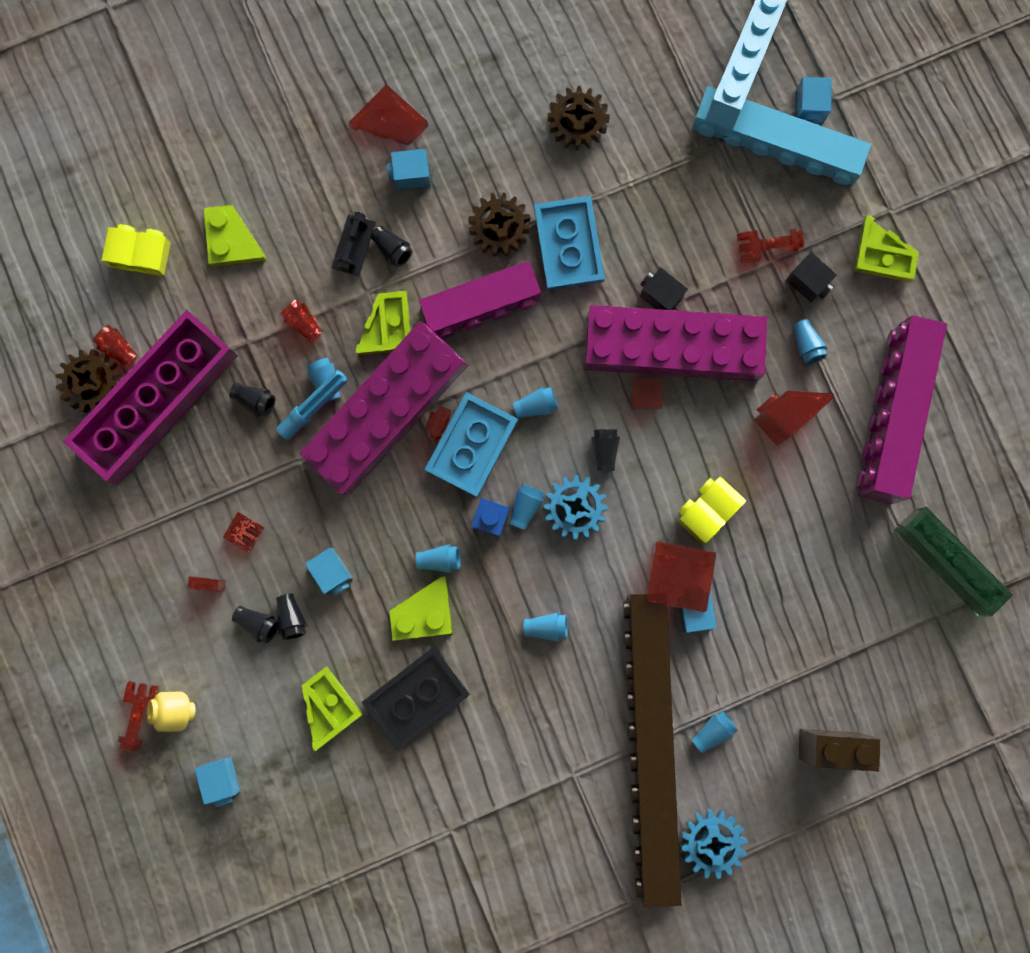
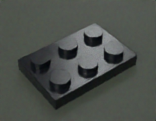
M434 646L363 700L362 704L398 751L470 696V693Z

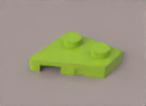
M233 205L204 208L208 262L211 267L266 261L265 254Z
M866 215L863 218L854 271L911 283L915 278L919 251L911 245L903 243L899 236L891 230L885 231L874 222L875 218Z
M407 291L377 294L372 306V313L364 326L365 330L361 341L356 347L357 356L392 352L411 331Z
M446 576L438 578L389 611L393 641L453 633Z
M328 666L301 685L307 706L306 714L308 724L310 723L313 740L312 748L314 751H317L363 715Z

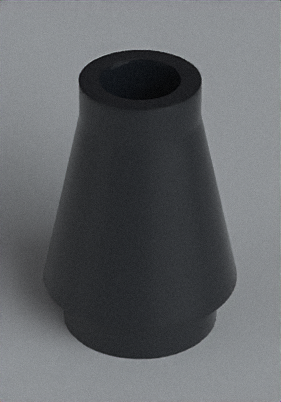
M378 226L371 233L370 238L376 243L390 265L401 267L412 256L413 250L410 248V243L386 230L383 226Z
M238 382L231 387L229 393L231 399L237 401L257 417L261 415L264 417L268 416L272 412L276 401L275 396L271 394L270 390L242 385Z
M595 429L594 437H591L597 462V471H615L620 436H617V429Z
M284 594L277 597L278 633L282 634L283 640L304 636L306 634L305 628L308 625L295 601L294 594Z
M239 606L232 615V621L238 624L258 643L262 641L264 643L270 642L278 630V622L274 620L272 615L247 609L243 606Z

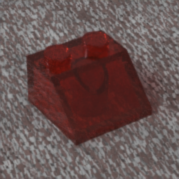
M787 390L781 396L774 393L756 409L760 415L754 421L778 446L790 438L834 397L831 393Z

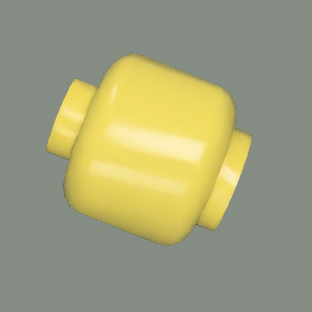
M159 692L148 704V723L153 724L154 729L158 732H181L186 729L189 721H193L195 717V704L190 703L188 695L184 692Z

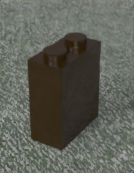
M800 729L799 759L816 768L879 772L880 739L859 732Z

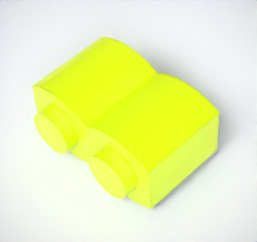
M119 224L117 228L108 227L101 261L107 267L164 276L171 243L164 237V233L147 229L146 233L135 232V228Z
M719 477L715 482L709 478L698 490L702 495L694 503L689 499L678 511L682 516L677 522L702 545H705L746 502L722 477Z

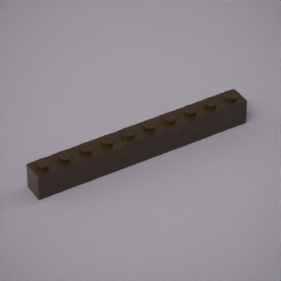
M667 593L628 595V601H623L624 619H629V631H624L625 649H630L631 661H626L625 663L626 679H631L632 692H627L628 710H633V722H628L629 741H634L635 753H630L629 760L630 771L636 772V784H631L632 803H637V815H632L633 834H638L639 846L634 847L635 866H640V878H635L636 897H641L644 907L682 906Z

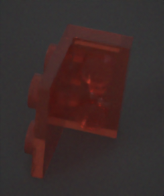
M658 541L653 543L651 555L654 557L646 600L652 603L706 612L717 552Z

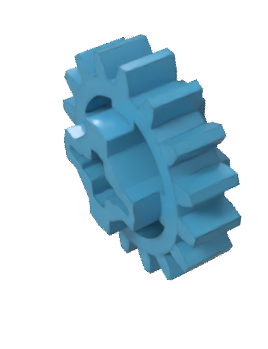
M578 475L574 476L573 482H569L566 477H563V485L560 487L554 483L552 487L555 493H547L545 496L551 501L550 504L543 506V509L551 512V514L545 517V520H553L555 524L552 530L555 531L561 528V537L563 538L568 532L572 533L573 540H577L578 533H582L585 538H588V530L591 528L597 532L599 527L596 522H605L606 520L601 515V512L608 510L607 505H601V501L606 498V494L598 495L597 491L600 485L589 486V477L583 483L579 482ZM578 488L576 494L568 497L561 495L568 489ZM588 493L594 500L595 509L588 505L586 500ZM575 500L581 502L580 508L584 510L583 512L578 511L576 515L570 513L571 507L567 505L568 503L574 504ZM556 506L563 509L566 517L564 522L559 519L556 513ZM583 518L591 520L584 526L573 527L577 520Z
M707 809L706 817H702L696 812L695 818L697 821L693 823L687 820L685 823L690 830L689 832L681 831L680 834L687 840V842L680 844L681 850L688 851L683 857L686 863L694 861L691 868L695 873L703 868L702 874L705 878H708L710 873L714 872L716 878L721 879V871L723 870L732 875L731 866L733 864L738 867L742 866L738 860L739 855L747 856V852L741 848V845L748 843V839L739 836L744 831V828L741 825L733 827L736 819L730 815L725 820V812L719 809L717 815L714 816L712 810ZM718 824L727 827L731 835L720 833ZM702 827H704V831L701 833V835L699 837H695L697 832ZM713 837L720 842L715 844L714 850L707 845L712 843ZM729 850H732L730 855L725 860H723V857L726 855V853ZM696 853H705L708 856L710 863H706L699 859Z

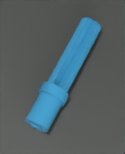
M336 370L299 407L296 406L290 412V415L276 428L278 433L284 439L290 440L348 382L347 377L341 371Z

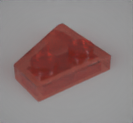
M386 84L349 121V125L353 130H365L374 133L377 137L384 139L392 138L398 143L409 146L428 127V121Z

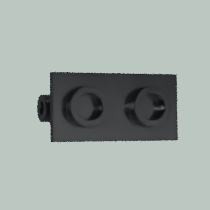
M355 212L354 216L348 214L331 267L332 269L360 276L371 240L370 236L376 224L375 221L365 219L366 215L360 212Z

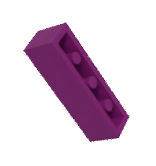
M529 261L422 298L419 300L427 325L443 340L455 335L456 330L465 327L466 330L475 329L481 326L484 320L490 318L494 320L503 319L510 315L509 311L521 308V310L531 309L537 305V301L541 300V291Z

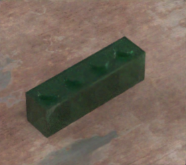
M927 506L915 509L894 529L978 617L993 616L1013 596Z

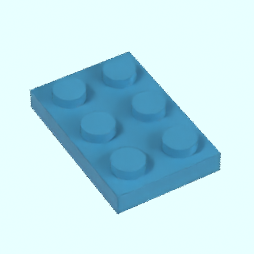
M591 196L534 204L547 291L604 282L605 277Z
M466 392L431 456L425 471L478 498L518 419Z

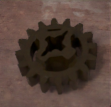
M578 86L574 93H572L569 87L566 88V96L558 93L556 95L557 103H550L549 110L551 113L547 115V122L551 123L549 125V132H557L555 141L565 140L564 148H568L571 143L575 144L576 151H579L580 144H585L587 149H590L591 140L599 143L601 141L600 133L606 134L608 128L606 124L609 123L610 115L605 114L608 110V105L600 104L602 95L599 94L593 97L592 88L583 93L581 86ZM576 116H581V121L576 120Z
M504 192L501 195V199H496L495 194L491 193L490 201L487 202L482 197L480 198L481 207L473 205L472 212L475 216L468 217L469 224L473 225L468 228L469 235H476L473 239V244L476 246L482 243L483 253L487 252L488 249H492L493 257L497 256L498 251H503L506 257L510 248L515 252L519 251L518 242L526 244L527 237L524 234L530 233L531 226L526 224L530 222V214H523L526 211L525 204L517 206L516 196L509 201ZM488 211H491L487 218L482 219ZM501 221L503 228L498 229L495 222ZM517 230L516 234L508 239L510 233ZM487 237H492L493 239L497 240V242H496V241H492V240L488 239Z
M91 349L89 355L86 351L79 350L78 358L69 354L70 363L68 365L61 363L60 366L64 369V372L55 376L62 380V383L56 386L57 390L64 392L60 397L61 400L69 402V407L75 410L79 408L83 413H88L90 408L93 410L118 383L116 379L123 376L121 372L115 371L118 364L113 360L109 361L110 356L104 352L99 355V352L95 349ZM82 376L91 378L92 382L96 383L97 386L89 385L86 383V380L82 379Z

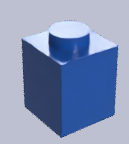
M481 498L471 525L472 529L501 538L510 507Z

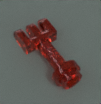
M796 228L789 229V235L772 239L759 240L757 230L737 234L738 241L749 240L750 242L738 246L739 252L751 251V254L740 256L741 263L761 261L760 251L790 247L792 252H797L799 248H804L802 230L797 231Z
M128 681L123 702L133 703L126 735L118 737L117 742H120L119 749L138 751V747L142 746L143 740L137 739L145 706H148L149 701L154 699L159 693V686L152 685L147 697V684L140 683L135 695L136 683Z

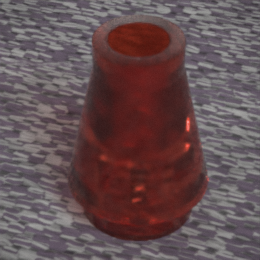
M295 299L280 313L284 318L283 322L304 336L310 343L323 332L305 302L301 303L298 299Z
M110 325L103 327L93 339V343L97 345V350L104 352L122 363L125 367H129L138 357V354L132 349L117 328H112Z

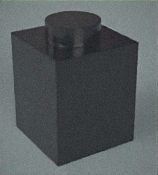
M811 251L790 273L786 281L812 303L817 296L823 299L835 287L831 282L837 274Z
M662 267L655 274L651 271L640 284L643 287L640 297L654 309L673 310L688 291V288Z

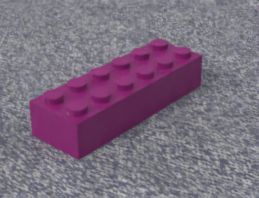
M590 305L587 322L585 370L759 381L765 375L768 316Z
M186 310L63 442L106 482L118 485L238 355Z
M911 315L889 332L886 346L890 347L888 358H884L880 374L884 375L882 386H878L874 397V402L878 403L876 413L872 414L868 425V430L872 431L870 441L866 442L862 452V459H865L863 471L860 470L856 480V487L859 488V497L888 504L899 503L911 498L948 323Z
M419 321L299 454L341 495L351 494L463 373L469 364L428 325Z

